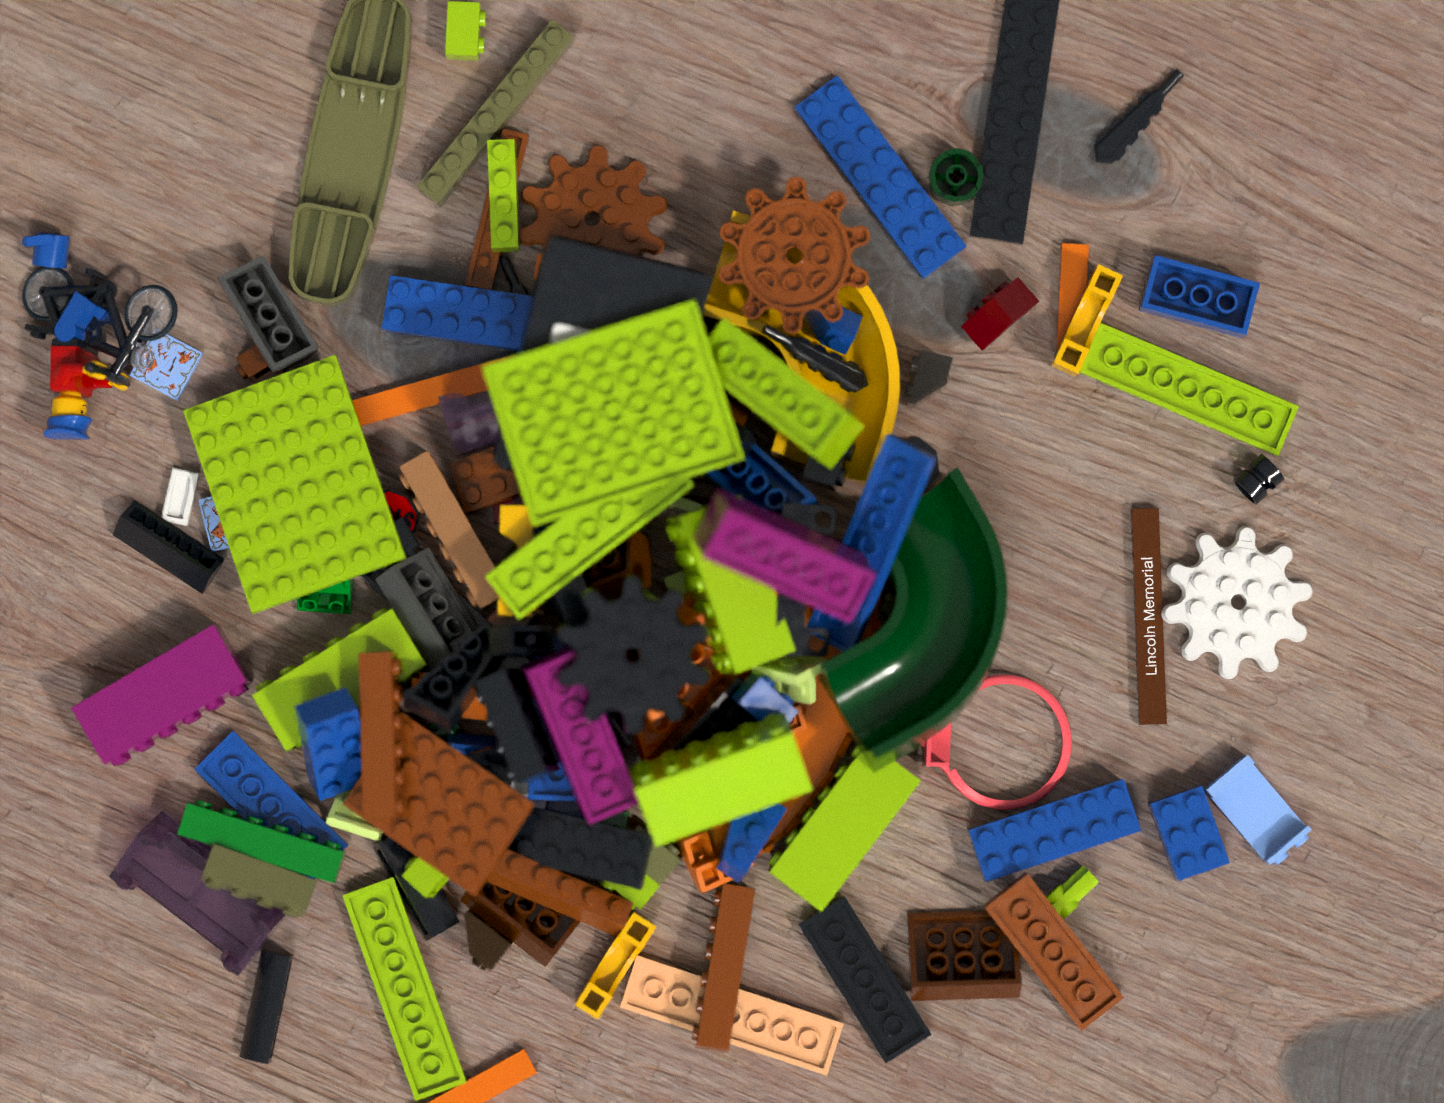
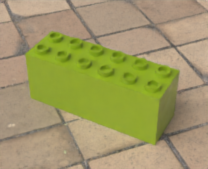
M723 318L708 337V343L722 386L831 470L865 426L727 319Z
M708 503L666 519L668 523L666 532L669 539L675 543L677 563L680 567H683L686 574L684 578L685 586L688 592L693 594L695 600L693 608L695 611L703 614L705 624L709 629L710 640L706 641V643L711 645L713 651L711 656L713 665L716 670L720 671V674H737L796 650L785 618L776 627L777 596L773 588L702 557L693 536L710 505Z
M383 608L372 615L373 621L368 624L358 623L348 630L350 635L344 639L339 636L325 644L327 649L323 652L313 651L302 658L304 662L298 667L291 665L278 673L280 678L276 681L266 680L255 687L257 692L252 697L286 751H294L302 746L295 705L346 687L357 709L360 710L359 653H397L398 658L402 662V672L398 674V685L410 679L412 675H416L429 667L394 609L388 610Z
M785 713L770 714L763 721L754 724L745 723L735 731L718 733L712 739L704 742H692L682 750L676 752L667 751L657 759L651 761L642 760L637 762L634 767L629 768L636 795L656 847L813 791Z
M858 745L850 754L854 758L848 766L843 764L834 775L837 781L832 788L826 786L817 797L821 802L814 810L810 807L801 818L804 824L800 830L796 831L793 829L784 842L788 845L784 851L780 853L777 850L768 862L771 866L769 872L821 912L921 782V780L896 761L873 773Z

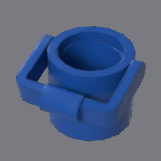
M35 232V236L23 237L22 244L25 247L34 246L32 265L67 268L70 236L57 233Z

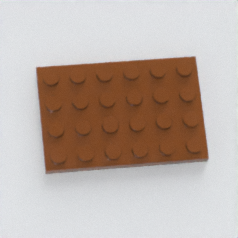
M402 713L403 729H400V740L404 744V755L400 757V766L404 769L405 782L401 785V796L405 797L406 803L405 812H402V818L364 820L463 889L477 896L536 803L416 720ZM361 775L343 805L363 818Z

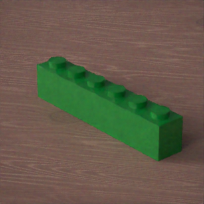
M196 799L195 803H187L177 833L178 835L210 845L216 844L249 857L330 883L337 882L346 851L340 849L341 844L325 840V844L314 841L315 836L304 832H299V836L288 833V827L275 823L271 828L262 825L263 820L249 815L247 819L236 817L237 811L222 807L221 811L210 808L211 803Z

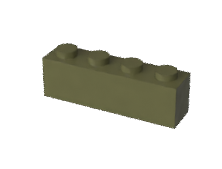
M213 844L200 881L205 882V886L214 890L222 888L231 891V895L236 898L246 899L248 897L256 900L257 904L264 908L271 909L276 907L283 910L282 912L285 915L294 918L298 916L304 917L317 880Z

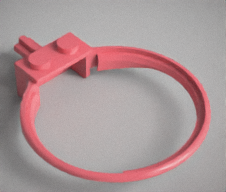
M1008 674L986 677L979 690L998 684L1022 686L1041 696L1055 713L1061 728L1062 752L1057 768L1049 781L1033 794L1020 799L996 800L977 793L962 780L955 768L950 771L951 723L922 743V766L941 768L952 785L962 795L976 804L991 809L1012 810L1026 807L1039 801L1056 787L1063 777L1070 760L1072 736L1063 708L1047 689L1025 677Z

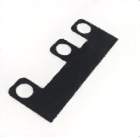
M783 503L782 517L819 534H831L835 530L836 510L833 506ZM819 511H827L831 516V523L826 528H819L815 524V516ZM778 591L776 627L785 618L796 650L784 656H826L829 650L828 630L824 628H804L805 603ZM812 634H820L824 638V646L819 651H812L808 646V639Z

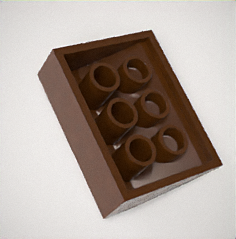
M560 870V872L569 875L567 872ZM485 882L477 896L466 891L459 900L544 967L547 966L581 922L488 882Z
M987 911L907 914L911 1001L1020 998L1022 982L1019 951Z

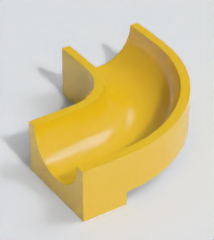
M733 210L730 222L742 225L747 223L751 216ZM724 242L717 269L707 295L702 319L718 325L725 318L749 337L754 336L765 341L779 354L784 364L865 426L853 441L856 446L851 461L846 460L844 468L847 472L846 480L866 485L886 434H892L898 410L900 391L896 346L882 307L868 285L860 289L845 286L839 290L837 299L840 305L863 316L856 337L845 355L820 344L804 316L802 328L795 334H789L783 329L782 316L776 309H767L758 319L750 320L742 312V307L749 297L748 288L741 283L726 285L719 279L718 273L720 268L732 263L737 257L735 246ZM791 248L788 250L786 258L793 264L798 263L802 259V252L798 248ZM769 324L790 337H804L810 340L812 345L816 346L818 344L824 347L828 353L834 352L842 356L844 361H852L858 364L860 369L864 370L869 386L855 393L845 391L840 388L838 382L829 381L824 378L822 372H815L808 367L806 362L800 363L794 359L793 354L784 345L762 334L763 327ZM778 429L771 450V456L806 467L810 453Z

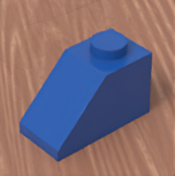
M842 307L843 315L841 319L836 322H830L817 310L807 311L804 317L820 344L845 355L856 337L863 316Z

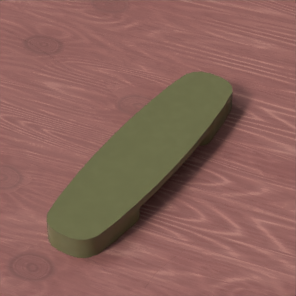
M349 0L338 24L326 61L327 71L316 107L301 178L298 205L293 217L289 255V281L293 290L302 299L314 304L338 306L347 302L354 295L376 233L397 147L411 53L412 17L407 5L402 0Z

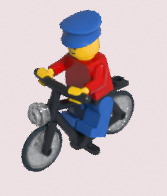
M41 267L29 276L22 293L24 307L33 318L40 321H50L51 325L40 327L26 324L25 330L30 331L29 336L45 340L46 335L56 336V338H52L50 352V389L60 395L52 400L51 417L47 419V429L43 432L44 437L59 440H89L90 437L87 435V430L92 423V419L86 417L88 404L82 398H90L93 390L97 388H112V386H115L121 391L127 390L130 386V381L127 379L129 377L121 372L128 363L142 372L147 371L153 365L155 359L154 352H152L149 345L141 346L143 341H153L164 337L170 332L176 322L178 313L177 302L168 289L159 285H147L131 295L124 313L125 323L130 331L127 336L115 301L117 286L108 280V276L94 269L86 268L85 274L91 277L89 285L74 286L71 276L62 268ZM105 323L112 325L119 348L106 343L107 336L103 329ZM98 351L116 359L111 369L106 368V364L98 362Z

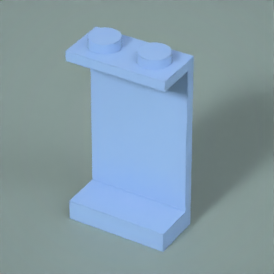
M1243 755L1204 788V791L1263 861L1268 865H1271L1273 862L1275 865H1278L1288 856L1287 850L1293 845L1299 847L1308 840L1309 836L1307 833L1312 829L1308 825H1304L1253 765L1255 762L1250 756Z

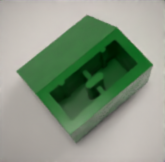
M354 578L297 598V611L351 615Z

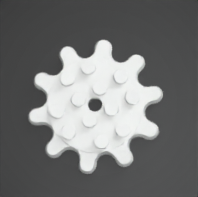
M1250 526L1240 527L1236 532L1234 543L1228 547L1220 546L1209 533L1199 534L1195 539V545L1199 551L1198 562L1193 566H1185L1182 563L1176 562L1167 568V577L1180 586L1182 595L1177 602L1163 607L1161 611L1162 619L1168 624L1182 623L1188 628L1189 637L1181 647V655L1184 659L1193 661L1205 652H1212L1218 658V672L1224 679L1234 678L1238 673L1240 662L1245 658L1255 659L1260 668L1265 672L1276 670L1279 665V659L1275 653L1276 643L1284 638L1293 642H1301L1307 637L1306 626L1294 618L1292 610L1296 603L1306 601L1312 596V586L1306 581L1293 582L1286 577L1285 567L1293 558V551L1290 546L1280 544L1271 552L1263 553L1256 547V533ZM1236 594L1244 598L1245 605L1241 610L1234 609L1231 605V599Z

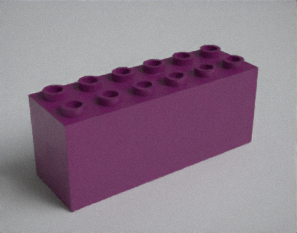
M719 488L693 536L703 558L851 623L876 576L864 553Z
M212 625L71 707L103 764L120 766L132 759L130 754L134 751L142 753L155 745L153 740L158 737L166 739L179 731L177 726L182 723L190 725L202 718L200 713L206 709L214 711L226 704L224 699L231 695V697L236 698L249 690L247 685L251 684L252 680L222 628Z
M567 646L555 651L554 654L545 655L520 667L581 817L590 825L639 804V800L605 714L596 722L587 721L582 714V709L589 698L587 690L580 685L568 688L562 687L557 681L559 670L571 665L575 659L574 650Z

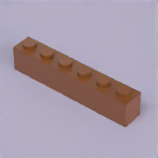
M394 652L359 653L363 819L402 818V812H405L406 807L405 797L401 796V785L405 782L404 769L400 766V757L404 755V744L400 740V729H403V715L399 713V702H402L403 692L401 685H398V674L402 672V662L398 658V654Z
M506 849L486 880L488 883L614 936H617L625 927L633 906V902L555 869L541 866L538 862Z
M724 883L721 890L716 889L714 906H718L717 917H711L709 932L714 933L712 944L707 943L705 959L710 960L708 970L702 971L700 986L705 987L704 997H698L696 1013L701 1014L699 1025L694 1024L691 1040L696 1041L695 1048L724 1053L729 1051L755 894L754 888Z

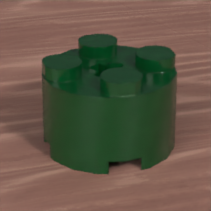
M960 148L948 149L938 155L933 161L928 175L929 189L934 198L942 204L949 206H961L969 203L979 192L983 181L982 165L971 152ZM953 172L959 173L958 177H962L958 183H954L952 179H949Z

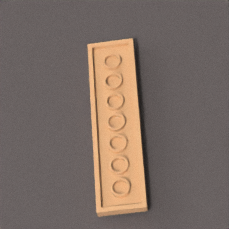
M637 955L620 1008L693 1031L694 1024L699 1025L701 1015L696 1013L698 997H704L705 987L700 986L702 976ZM739 989L730 1044L827 1076L844 1023Z

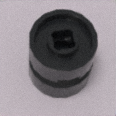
M1260 454L1250 463V470L1244 469L1233 479V482L1249 501L1257 505L1268 495L1267 489H1275L1285 479L1278 468L1266 456Z

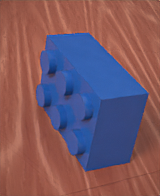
M1198 785L1147 803L1176 881H1181L1230 863L1203 786Z

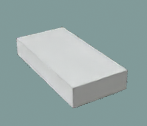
M172 468L161 518L170 523L188 526L200 476L199 473Z

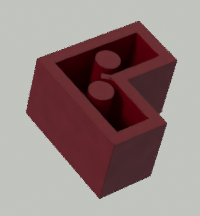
M1019 277L1011 283L1005 280L981 300L984 304L981 308L977 305L965 315L968 320L961 328L983 351L1031 310L1039 300Z

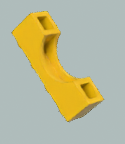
M1099 264L1095 267L1051 363L1052 367L1074 377L1079 374L1096 331L1123 275Z
M500 505V534L513 540L520 549L534 538V529H539V525L532 526L526 506ZM498 594V616H515ZM537 606L523 617H532V611H537Z
M634 910L630 913L625 927L615 937L575 1000V1006L594 1018L599 1019L625 973L656 929V924Z

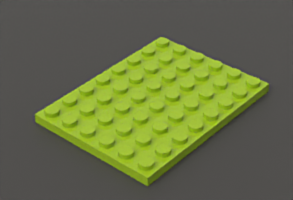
M695 300L482 366L532 526L745 459Z
M336 355L183 410L252 614L407 559Z

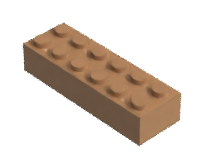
M427 450L399 466L403 473L398 476L408 491L412 489L416 496L412 500L421 514H427L429 520L425 523L431 534L435 538L439 536L443 544L439 545L443 555L448 561H454L456 567L452 570L461 584L466 583L470 591L466 592V595L473 607L477 608L479 606L482 610H486L498 603V593L485 577L496 566L432 454Z

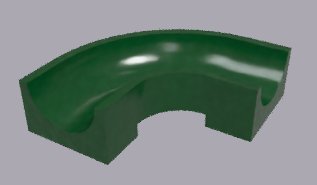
M958 467L948 472L941 483L920 497L886 578V581H890L895 597V608L886 625L872 637L821 664L819 679L873 773L918 749L923 742L939 733L958 717L983 685L992 667L1001 641L1006 619L1008 596L1003 555L996 534L984 510Z

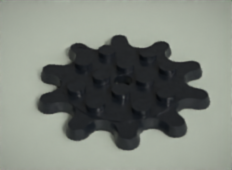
M635 575L627 576L623 580L622 593L616 600H606L598 590H586L581 597L582 604L588 612L586 622L580 626L563 624L556 633L559 642L570 646L575 653L573 663L563 667L557 673L558 683L566 688L580 685L587 690L589 698L582 709L583 717L587 721L596 722L607 711L616 710L622 715L624 730L630 735H638L642 732L645 715L651 710L661 711L670 721L681 720L684 717L685 708L678 697L680 689L687 684L704 686L710 679V673L707 668L696 664L691 657L694 646L705 642L709 638L708 627L703 623L686 625L679 620L678 610L684 601L683 593L679 589H668L660 599L650 600L644 595L642 580ZM636 647L640 650L641 658L637 663H629L626 660L625 652L628 648Z

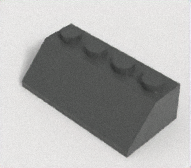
M264 255L217 278L272 372L289 369L310 358L319 348Z
M429 547L392 566L375 579L431 671L440 664V660L447 654L450 655L459 647V644L478 628Z

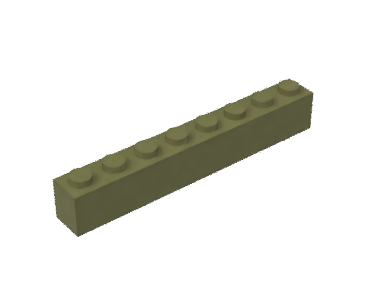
M553 19L549 22L417 185L418 190L439 207L444 204L488 149L487 140H495L499 136L502 129L507 126L575 42L571 33Z

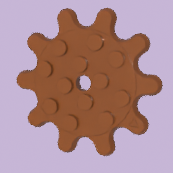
M595 145L590 148L587 162L581 167L571 166L564 156L556 154L548 161V168L553 176L551 184L546 188L529 185L521 191L523 203L533 207L537 213L536 220L532 224L519 229L520 243L524 246L535 244L544 248L549 232L636 255L642 252L650 255H659L664 250L663 239L653 234L649 230L648 224L652 217L663 214L667 210L668 202L662 195L646 196L640 192L639 183L646 174V166L639 160L631 161L622 170H614L608 164V151L602 145ZM587 214H598L600 217L599 223L595 226L587 225L585 223Z
M797 176L788 180L785 196L778 201L770 200L760 189L750 190L746 195V203L751 210L750 220L742 225L727 222L720 228V237L725 242L734 245L737 249L736 259L732 263L720 268L718 273L720 281L726 285L741 283L748 288L749 297L742 307L743 315L746 318L755 320L765 310L776 309L782 316L783 329L789 334H795L801 330L803 316L809 310L819 311L830 322L840 320L843 315V309L837 299L839 290L845 286L860 289L869 282V275L866 270L854 265L851 258L852 252L856 248L864 246L869 242V230L864 226L848 228L841 223L840 213L846 205V197L842 192L832 191L823 201L814 202L807 196L806 182ZM791 248H798L802 252V259L798 263L793 264L786 258V254Z

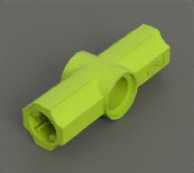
M1082 865L1063 884L1057 885L1046 898L1064 919L1080 904L1079 901L1099 881Z

